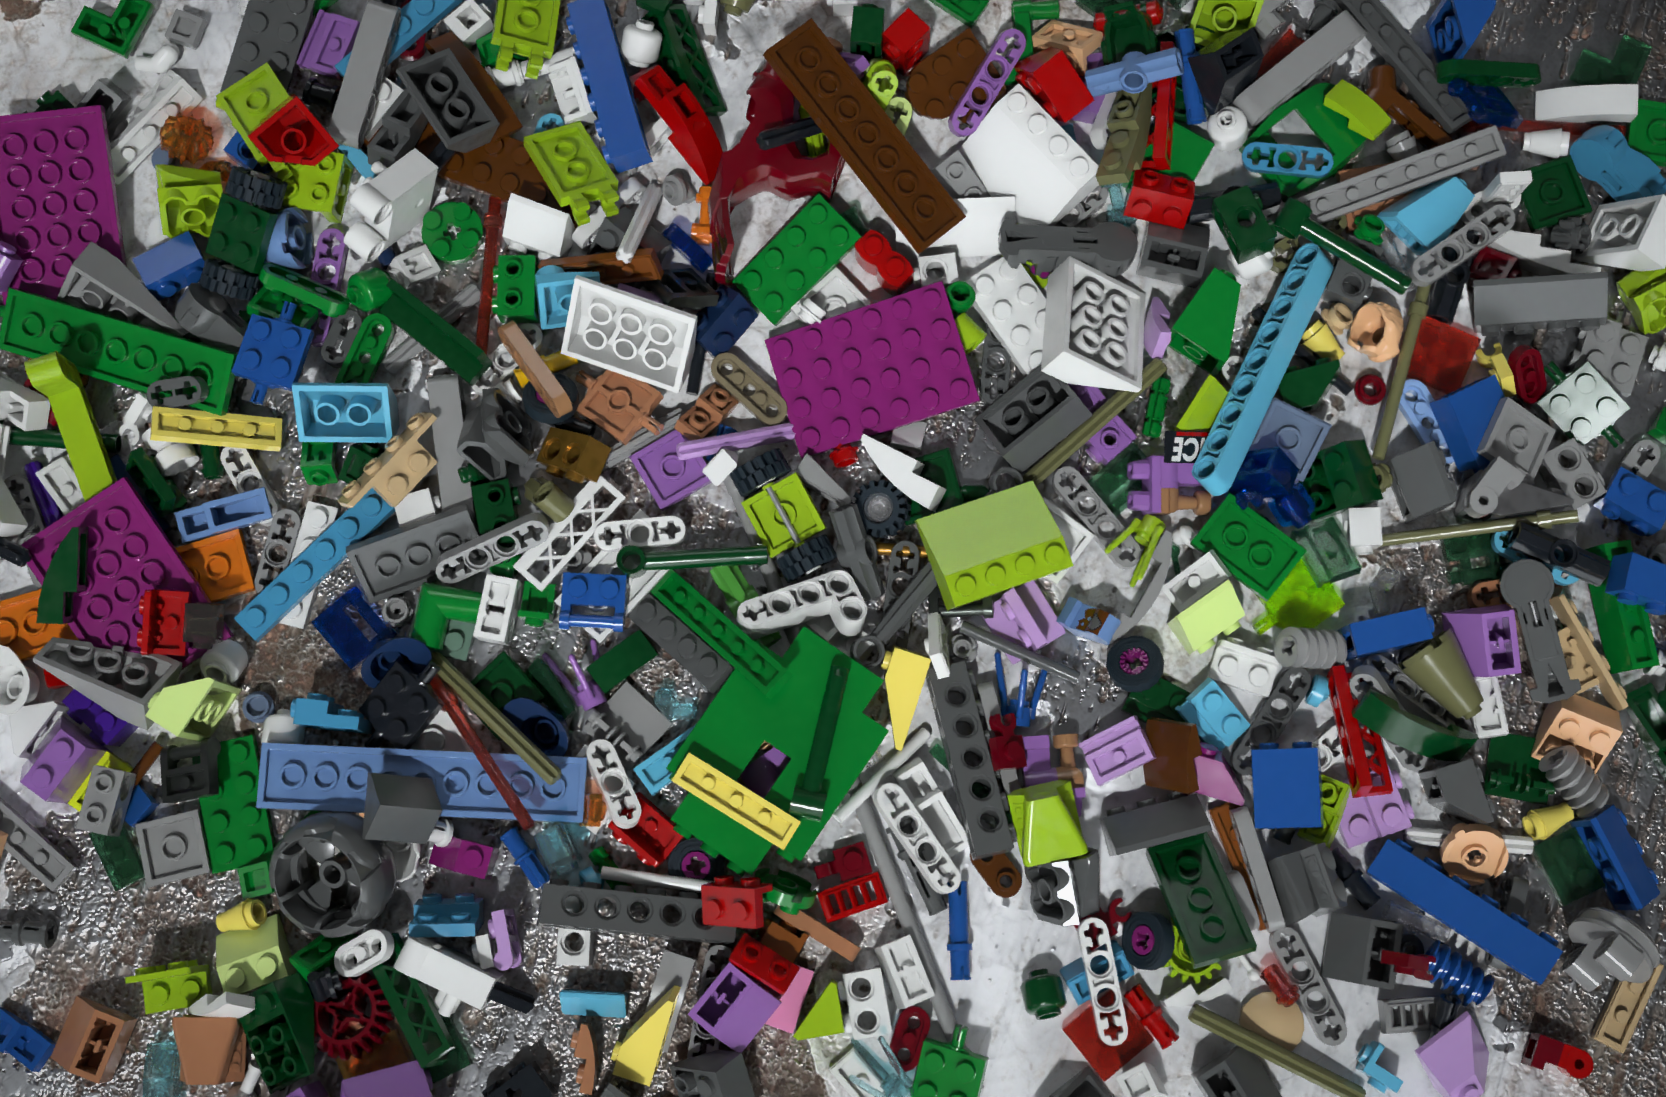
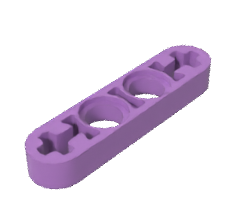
M1008 29L997 36L949 116L948 127L954 135L965 137L977 130L1025 50L1026 39L1021 31ZM1014 37V45L1017 48L1009 50L1005 57L997 55L996 51L999 54L1003 53L1008 45L1004 40ZM991 61L998 62L1002 67V74L997 79L992 78L988 74L987 67ZM976 87H980L986 92L987 98L982 105H978L972 100V91ZM969 109L978 111V115L973 112L967 118L966 122L970 125L969 128H959L960 122L957 120V117L965 116Z
M328 228L318 238L310 279L340 292L349 247L344 244L345 235L340 230ZM334 237L340 243V245L333 247L332 252L335 259H338L337 261L330 258L331 249L327 245V242H332ZM330 265L335 267L336 273L332 279L325 281L320 278V271L323 267ZM318 310V317H321L319 328L324 332L323 334H317L316 339L313 337L311 343L313 347H322L335 320V317L327 316L321 310ZM317 320L310 327V330L316 329L318 322Z

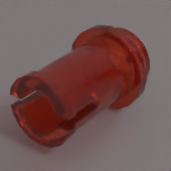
M1272 964L1261 972L1260 978L1264 980L1275 994V1001L1279 1005L1282 1004L1284 1007H1290L1300 998L1299 988L1296 985H1291L1277 964Z

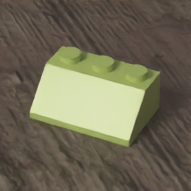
M210 677L165 687L161 692L155 693L148 703L149 710L145 716L177 737L201 742L204 738L212 736L242 689Z

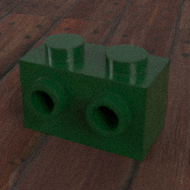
M509 479L471 486L480 536L520 518L517 505L522 504L518 486L513 487ZM503 536L497 541L500 546L512 547L515 544V540L509 536Z

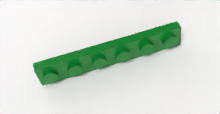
M670 569L650 591L770 700L793 676L673 569Z

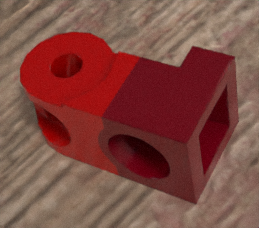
M1530 1032L1521 1060L1522 1064L1543 1070L1545 1063L1556 1066L1562 1074L1578 1079L1589 1076L1594 1065L1592 1057L1584 1050L1534 1032Z

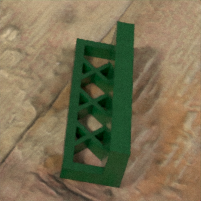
M671 4L665 17L649 11L642 19L653 22L655 24L654 28L663 36L657 64L662 67L677 87L683 83L687 85L707 117L725 114L727 112L685 4ZM670 14L678 15L681 27L672 20ZM681 39L690 46L692 53L683 48ZM692 66L700 72L702 81L693 74ZM702 94L711 99L713 107H706Z
M391 279L386 286L393 295L379 311L473 387L493 364L489 357L452 325L394 279Z
M392 933L395 951H393L388 960L372 968V971L420 1067L440 1066L449 1059L446 1053L456 1046L424 983L410 976L407 977V975L393 968L404 943L399 933Z

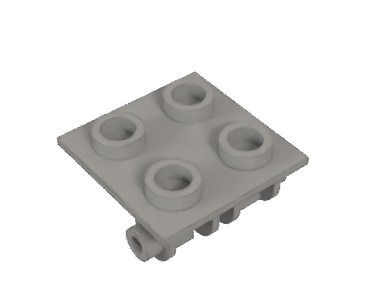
M959 150L955 151L931 170L952 199L991 197Z
M626 681L599 711L596 710L588 718L589 722L583 728L595 740L604 739L609 741L614 746L622 765L630 771L672 726V723Z

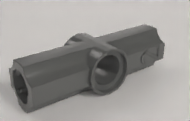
M850 503L832 509L829 515L839 542L836 550L841 567L845 570L847 569L848 573L853 577L864 601H870L882 596L885 590L876 565L878 558L877 546L874 539L866 534L857 504Z

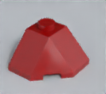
M295 94L289 96L272 110L247 135L270 162L315 166L339 146Z

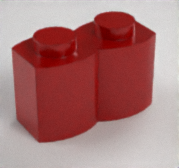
M870 229L855 243V258L858 264L869 274L875 275L878 283L887 293L892 296L900 295L913 283L914 271L910 262L900 253L892 251L889 242L882 234Z

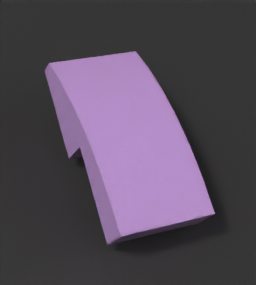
M1159 297L1152 298L1144 322V345L1151 358H1163L1166 347L1171 341L1172 332L1168 327L1171 314Z

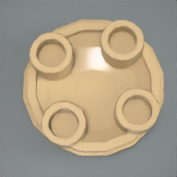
M1276 991L1262 992L1251 997L1241 1007L1240 1026L1290 1051H1293L1300 1043L1304 1032L1303 1014L1298 1005L1289 996Z

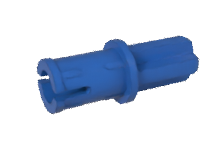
M517 826L500 837L516 860L514 865L520 866L534 888H540L543 883H547L550 880L549 874L535 855L536 849L532 850Z

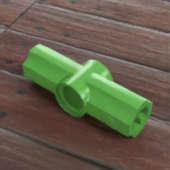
M738 566L714 567L709 571L719 590L725 596V603L735 619L737 618L738 607L741 603L759 596L753 585L748 584ZM778 631L755 640L769 648L782 639Z

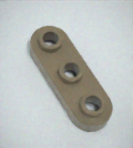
M727 352L721 353L713 359L711 372L715 381L762 424L773 426L782 424L787 418V404L785 400L736 355ZM730 366L733 368V371L729 375H724L721 372L722 368ZM749 386L755 388V393L751 396L744 394L745 388ZM775 407L778 409V413L775 416H769L766 413L767 409Z

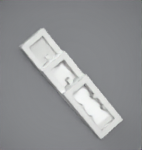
M1475 230L1474 233L1479 236L1478 244L1482 243V235ZM1509 230L1502 237L1487 246L1518 258L1521 269L1540 276L1601 272V267L1570 263L1571 251L1540 247L1541 234Z

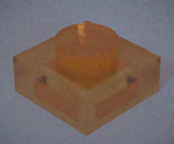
M586 793L584 799L583 823H579V826L600 827L601 821L604 820L606 814V804L602 801V794Z

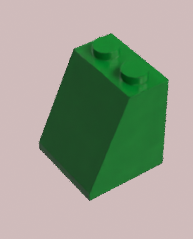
M1215 267L1172 327L1171 341L1168 347L1213 377L1217 376L1229 358L1241 284L1236 282L1237 279L1232 273L1224 269L1218 270Z

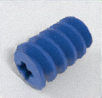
M1439 939L1426 951L1425 955H1431L1436 958V962H1429L1428 970L1434 976L1433 980L1429 981L1430 983H1434L1439 978L1442 979L1441 991H1445L1448 987L1452 986V995L1457 997L1460 994L1464 995L1462 1000L1464 1007L1472 1001L1475 1005H1479L1487 997L1495 981L1492 975L1484 976L1482 968H1473L1472 961L1468 959L1462 961V955L1459 952L1451 953V947L1448 944L1440 945Z

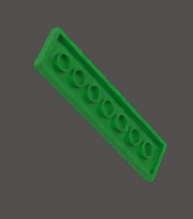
M9 288L0 329V349L32 359L58 351L75 365L78 373L147 393L148 387L156 381L183 376H200L207 382L209 387L208 396L201 403L187 406L219 416H224L228 412L235 375L231 371L238 355L236 353L18 288ZM196 386L182 389L183 394L197 392ZM172 390L159 392V397L163 399L173 396Z

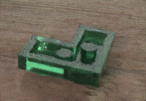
M1624 34L1619 40L1611 60L1584 48L1579 54L1569 80L1583 86L1636 84L1652 46Z

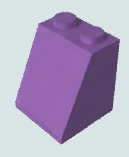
M61 715L22 766L20 783L47 802L68 804L92 771L93 765L99 762L106 750H110L98 744L89 734Z
M415 1060L344 1079L341 1082L340 1097H432L430 1090L433 1089V1082L430 1071L421 1068L418 1061Z

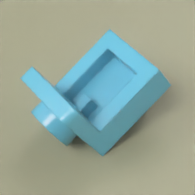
M1372 1041L1370 1045L1366 1043L1357 1055L1356 1060L1359 1063L1356 1069L1370 1077L1367 1083L1380 1092L1385 1093L1388 1089L1397 1093L1403 1081L1376 1064L1385 1046L1377 1041Z

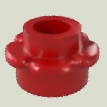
M851 443L839 444L829 454L830 460H833L836 468L853 465L859 460L857 456L859 448L856 446L852 447Z

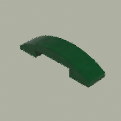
M1371 689L1351 712L1354 718L1385 739L1409 751L1437 760L1460 761L1479 739L1477 734L1454 724L1444 728L1401 710L1397 700Z

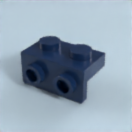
M721 285L716 290L719 294L717 306L705 307L695 314L698 316L696 341L712 358L721 353L728 352L759 316L740 293L725 285Z

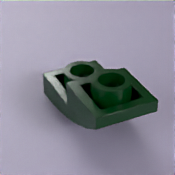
M639 629L586 667V669L602 691L608 693L631 674H635L651 662L659 653L641 629Z

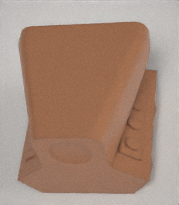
M192 1014L172 1018V1027L181 1062L180 1081L185 1082L186 1085H218L226 1082H243L245 1071L248 1067V1059L246 1057L247 1037L238 1018L202 1017Z

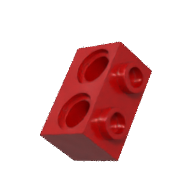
M907 8L882 33V59L891 62L895 70L904 76L929 52L931 28L912 10Z

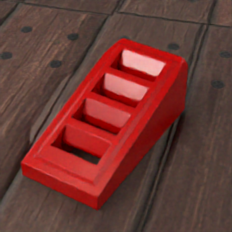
M878 871L817 892L827 924L888 902ZM865 882H872L877 899L871 901ZM857 885H859L865 901L861 905L858 904L853 889ZM847 889L853 908L846 909L841 891ZM835 894L840 909L839 913L834 914L828 895Z

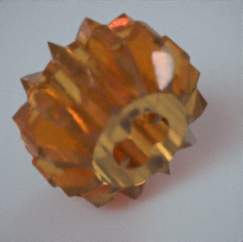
M179 111L175 117L168 116L159 133L161 150L168 151L169 158H179L181 164L185 160H188L193 165L198 160L204 161L214 144L212 127L205 125L204 118L195 119L193 113L185 116Z

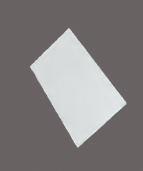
M1015 196L953 199L966 217L920 254L916 252L895 225L896 252L903 255L906 259H918V257L955 252V257L1002 255L998 247V233L1005 218H1015L1016 222Z

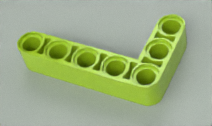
M58 351L25 361L24 366L32 386L49 399L86 502L117 482V478L78 370L70 360Z

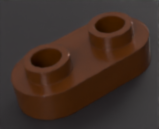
M971 853L969 854L972 865L994 894L999 897L1009 898L1019 892L1022 885L1021 875L1005 853L992 856L988 862L982 859L973 861ZM1003 875H1008L1012 880L1008 888H1004L1000 884V878Z

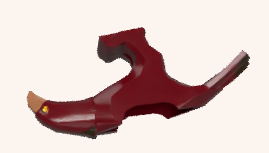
M827 37L838 53L842 52V44L831 37ZM767 61L753 73V82L746 92L747 95H751L746 113V119L750 124L740 142L733 149L722 152L708 199L714 278L717 283L725 286H731L734 280L730 257L735 244L730 227V215L735 206L761 192H771L787 201L805 196L815 197L819 193L830 203L846 162L830 141L827 152L813 158L801 155L795 142L768 150L760 149L759 144L756 143V137L759 136L760 132L791 123L794 120L795 96Z

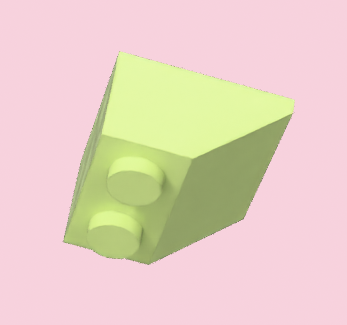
M1227 580L1175 616L1167 625L1189 655L1195 650L1201 655L1216 644L1212 638L1223 632L1225 636H1228L1242 625L1238 620L1245 616V612L1231 582Z
M279 914L267 917L266 922L257 930L228 931L216 936V969L224 992L244 995L258 990L275 980L297 973L296 968L289 960L292 954Z

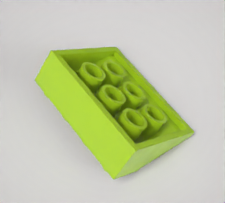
M1033 480L915 520L947 611L1074 566L1063 535Z

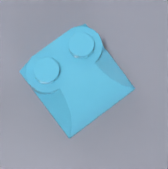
M548 265L539 269L535 274V287L541 330L566 327L576 275L600 283L599 272H565L556 265Z

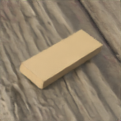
M1660 963L1654 968L1650 979L1643 983L1620 982L1617 979L1590 1038L1624 1054L1664 965Z

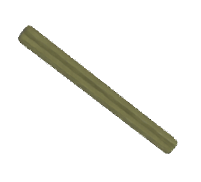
M1155 358L1143 368L1142 390L1139 392L1119 390L1092 414L1093 416L1069 434L1022 476L1024 483L1033 480L1037 487L1167 371V366L1162 360Z
M435 651L431 654V661L441 668L436 675L547 784H555L562 776L561 769L440 652Z
M1194 1004L1189 1011L1188 1019L1192 1023L1340 1097H1365L1366 1095L1365 1089L1354 1082L1198 1004Z

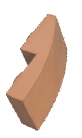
M714 383L698 397L695 405L677 420L674 428L690 441L708 438L718 428L719 424L730 415L739 402Z
M584 1022L581 1024L580 1029H574L570 1047L575 1048L574 1057L586 1059L585 1064L580 1063L577 1072L576 1083L581 1084L579 1093L593 1095L596 1092L598 1082V1047L592 1024Z

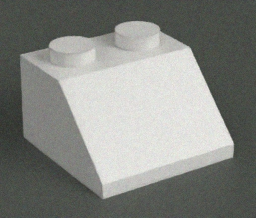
M511 193L502 234L508 249L519 255H525L526 252L536 255L538 261L568 257L574 242L572 234L576 230L570 214Z

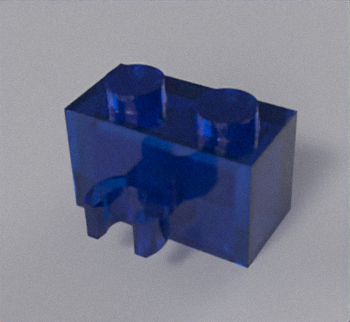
M1279 446L1248 451L1228 491L1236 497L1235 501L1242 510H1246L1249 501L1256 508H1259L1265 498L1290 495L1299 468Z

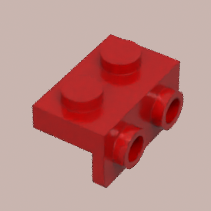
M1134 170L1132 185L1123 215L1184 230L1194 202L1195 182L1183 177L1160 174L1153 170Z
M145 590L144 596L142 595L139 601V613L143 615V624L137 633V645L141 647V655H188L192 591Z
M638 792L636 796L642 810L639 822L632 828L622 829L611 821L608 827L613 831L612 835L617 841L624 845L628 844L637 852L636 856L640 861L648 866L652 865L657 868L669 857L673 849L684 837L673 830L676 824L642 793ZM625 806L619 816L625 815L627 819H631L634 810H628Z
M731 875L714 877V882L701 885L703 925L750 929L764 927L762 894L773 891L772 884L760 883V878L758 877L740 879L741 881H734V876Z
M746 933L743 934L728 958L729 962L781 995L785 994L800 967Z

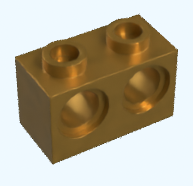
M550 427L536 461L547 466L545 472L557 478L563 479L565 474L567 479L582 484L584 480L597 483L612 448L591 436Z

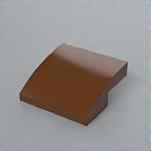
M1155 717L1147 719L1145 733L1157 758L1143 765L1146 786L1186 794L1199 790L1193 759L1202 755L1196 724Z

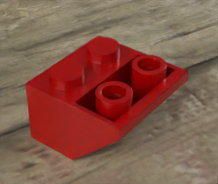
M1051 46L1017 62L1014 66L1018 74L1015 76L1017 83L1026 91L1029 90L1035 101L1053 119L1066 123L1094 101V98L1062 49Z

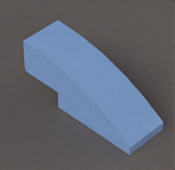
M265 487L174 512L182 543L186 544L235 529H242L273 518Z

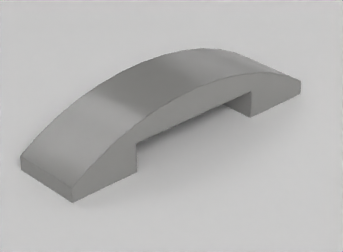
M1165 530L1157 542L1149 562L1157 567L1131 616L1128 617L1121 612L1116 615L1121 624L1116 629L1110 644L1130 631L1145 616L1157 599L1170 566L1172 554L1171 532Z

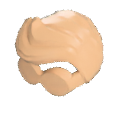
M1370 301L1364 304L1358 310L1352 322L1347 344L1356 351L1368 355V358L1373 362H1384L1396 357L1400 353L1398 345L1404 329V321L1400 311L1396 307L1384 302L1374 303ZM1357 341L1361 342L1363 346L1357 344Z

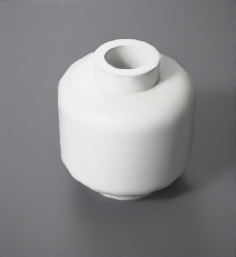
M637 19L636 24L625 26L620 53L626 58V63L636 67L647 68L650 63H655L658 60L663 36L654 28L655 24L653 22Z
M1228 105L1216 114L1209 116L1207 129L1210 141L1215 144L1214 147L1227 152L1242 147L1249 134L1247 117L1242 110Z
M1273 246L1272 251L1239 265L1230 250V254L1227 255V262L1235 276L1250 280L1272 269L1276 250Z
M234 640L218 641L210 646L202 656L200 668L205 678L210 677L233 684L247 667L248 655L242 645Z
M280 709L277 711V714L269 715L264 720L261 744H304L306 727L293 724L294 718H291L290 710Z

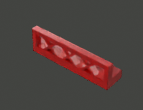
M1161 42L1160 51L1174 48V42ZM1177 76L1152 82V89L1154 87L1157 88V101L1151 109V117H1155V129L1150 136L1148 135L1146 148L1150 144L1153 146L1152 158L1154 161H1143L1141 166L1143 170H1171Z
M1344 665L1332 666L1326 676L1329 678V697L1353 798L1391 794L1393 787L1381 737L1371 729H1369L1370 734L1367 733L1368 727L1366 726L1361 729L1358 720L1351 713L1359 703L1357 698H1352L1349 687L1352 672L1346 673ZM1362 738L1374 747L1375 753L1370 759L1366 757ZM1369 768L1380 775L1381 786H1373Z

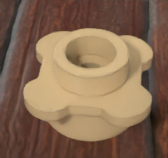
M1332 303L1329 309L1321 311V316L1329 329L1334 334L1340 336L1343 334L1344 329L1348 330L1351 328L1353 314L1346 305Z

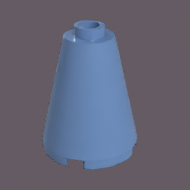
M288 207L275 212L278 216L264 264L272 263L290 269L306 268L305 265L312 262L314 252L312 232L306 233L304 223H309L306 216L297 207Z

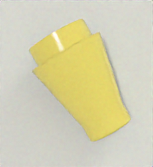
M1316 319L1306 327L1302 336L1304 340L1302 344L1322 358L1331 357L1332 361L1341 359L1344 356L1345 352L1340 348L1326 322L1322 323L1319 319Z
M1566 802L1529 810L1527 815L1522 818L1523 828L1533 840H1545L1567 822L1573 820L1574 813Z
M247 898L227 911L219 913L216 916L217 928L221 932L257 930L267 919L265 905L258 899Z

